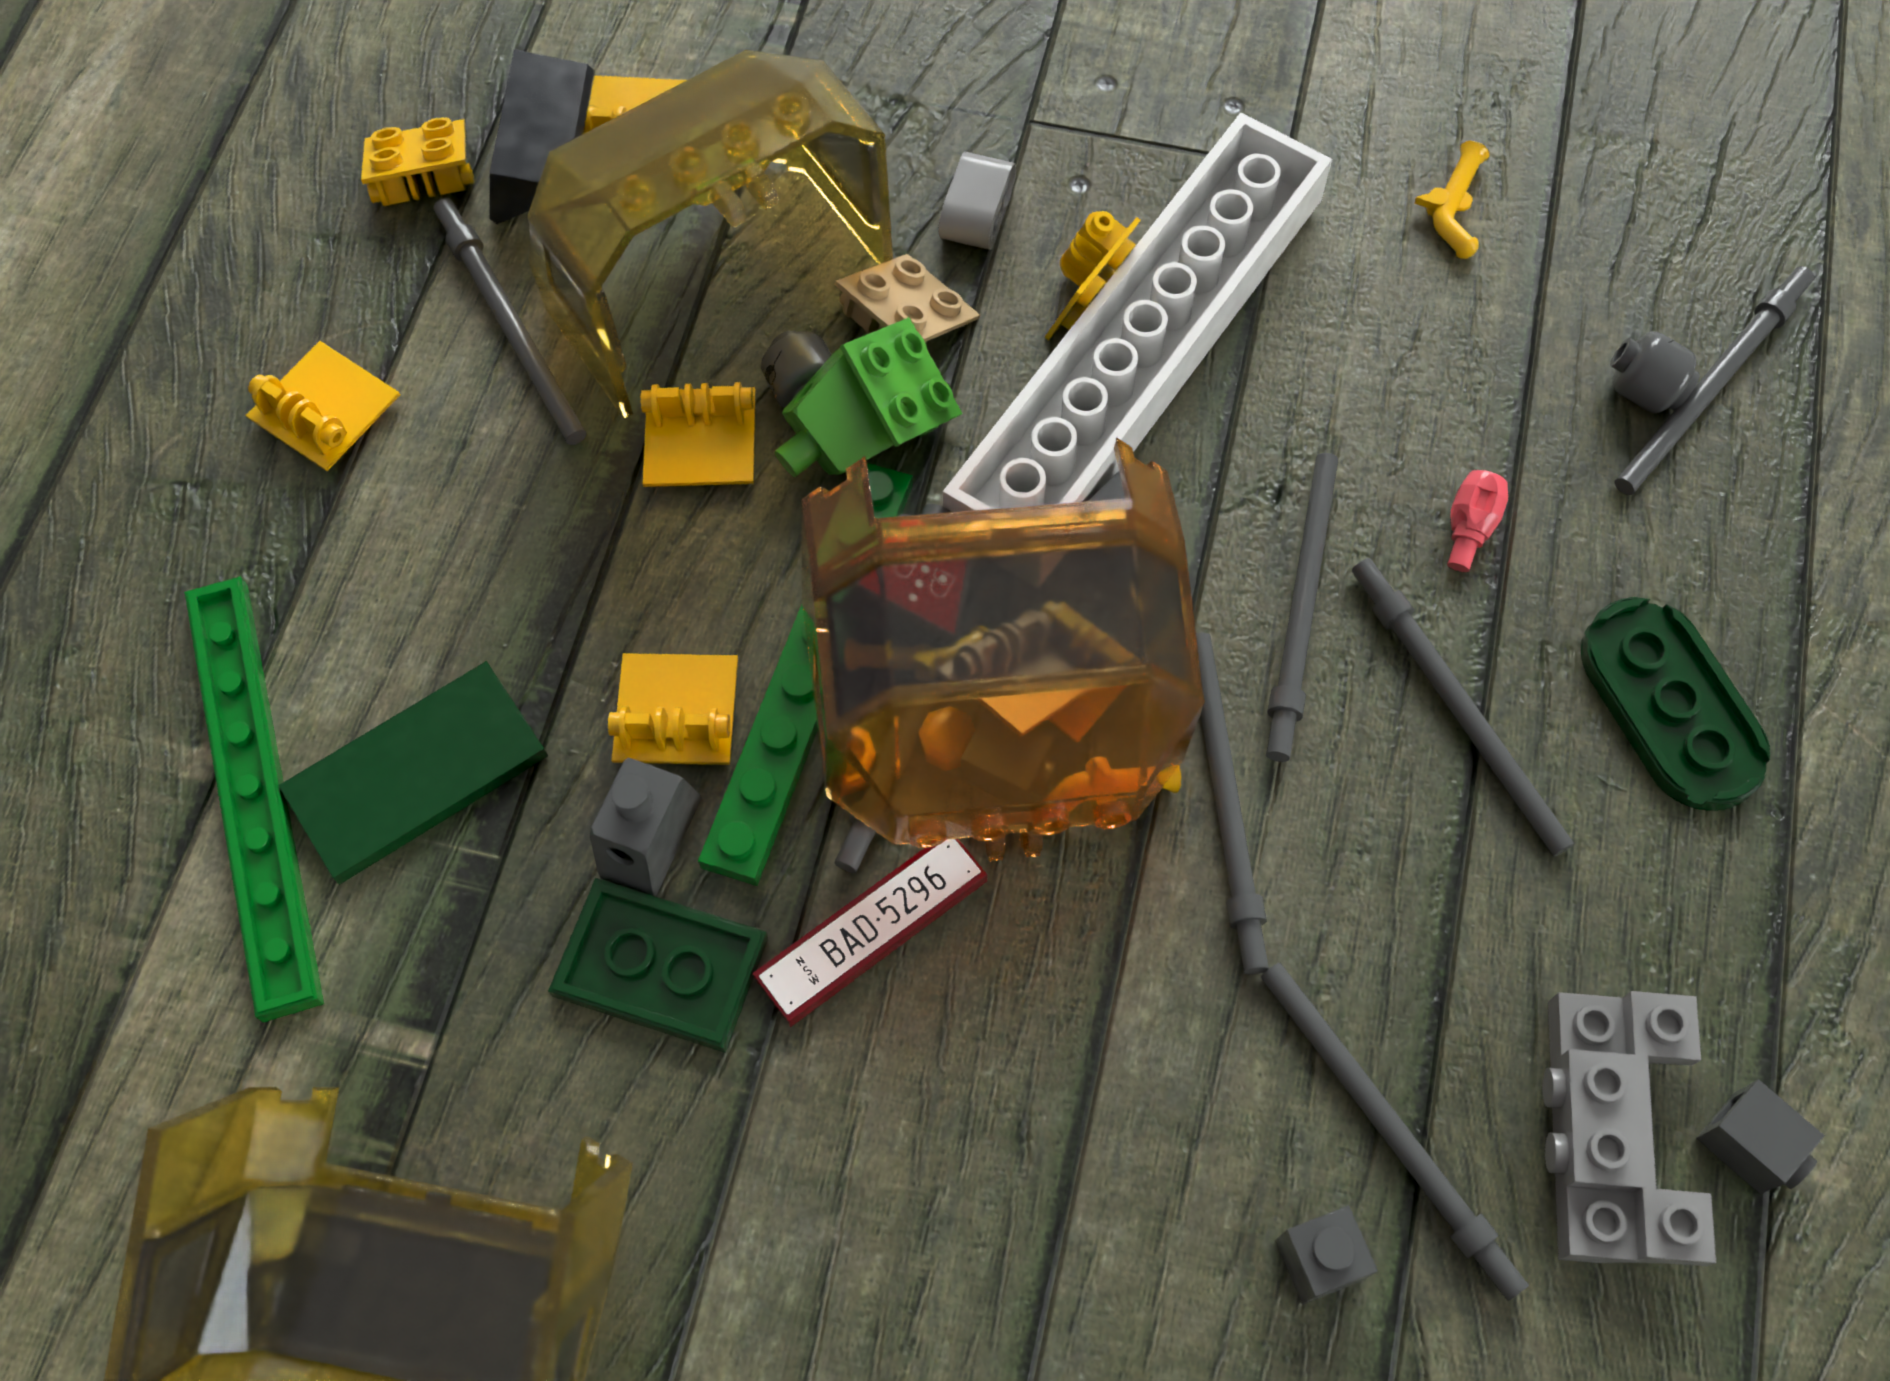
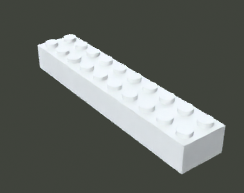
M1240 113L943 490V507L950 510L955 516L951 530L1033 579L1038 580L1083 520L1084 505L1123 467L1321 202L1332 159Z

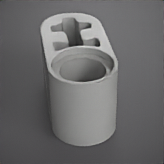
M964 152L942 207L939 222V238L991 250L1011 198L1016 164Z

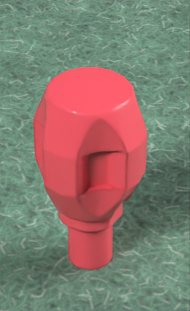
M1473 470L1468 473L1457 491L1450 511L1453 531L1451 538L1454 541V545L1447 566L1451 569L1468 572L1477 548L1483 547L1484 541L1490 538L1502 520L1508 502V484L1502 476L1486 470Z

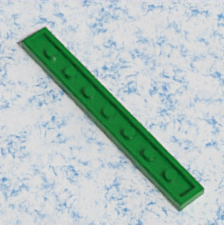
M240 576L185 591L184 593L255 1017L264 1023L323 1005L324 999L288 803L278 786L284 781L249 589L246 582Z

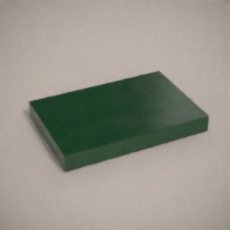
M595 878L548 992L554 998L726 1053L752 984L753 973L758 968L769 937L767 931Z

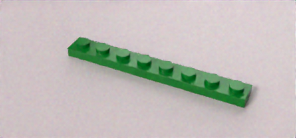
M866 462L857 466L698 859L701 869L758 886L844 665L846 637L849 632L856 634L863 616L860 612L838 602V600L881 536L895 519L903 513L913 487L912 475Z

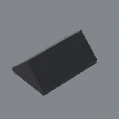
M514 49L489 173V219L495 224L502 223L573 193L594 70L588 64Z

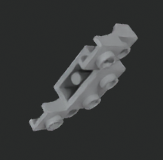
M1630 991L1623 998L1558 992L1548 1001L1551 1068L1545 1070L1542 1093L1545 1106L1552 1107L1553 1133H1549L1546 1139L1545 1162L1548 1172L1555 1173L1559 1260L1592 1263H1667L1696 1266L1715 1264L1716 1253L1711 1193L1656 1189L1649 1064L1693 1066L1701 1061L1697 997Z

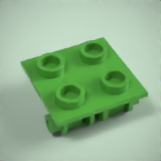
M910 317L840 346L895 447L917 436L921 438L937 429L938 426L963 414L953 397L950 386L944 381L926 348L923 337L917 332Z

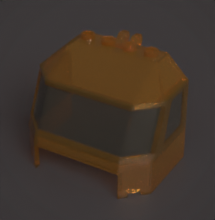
M1116 437L1114 452L1125 499L875 518L865 456L846 469L847 480L831 491L820 486L801 499L802 607L826 796L894 845L911 843L915 847L928 848L940 845L948 839L973 837L975 840L985 841L988 860L997 861L1004 858L1005 836L1008 833L1020 832L1021 847L1025 852V856H1040L1043 848L1042 835H1054L1067 830L1069 827L1095 825L1101 829H1113L1121 827L1130 821L1137 820L1183 762L1205 703L1201 683L1185 539L1168 471L1153 461L1145 465L1136 459L1132 447Z

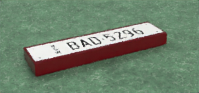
M950 829L753 973V976L789 1026L792 1027L985 884L988 875Z

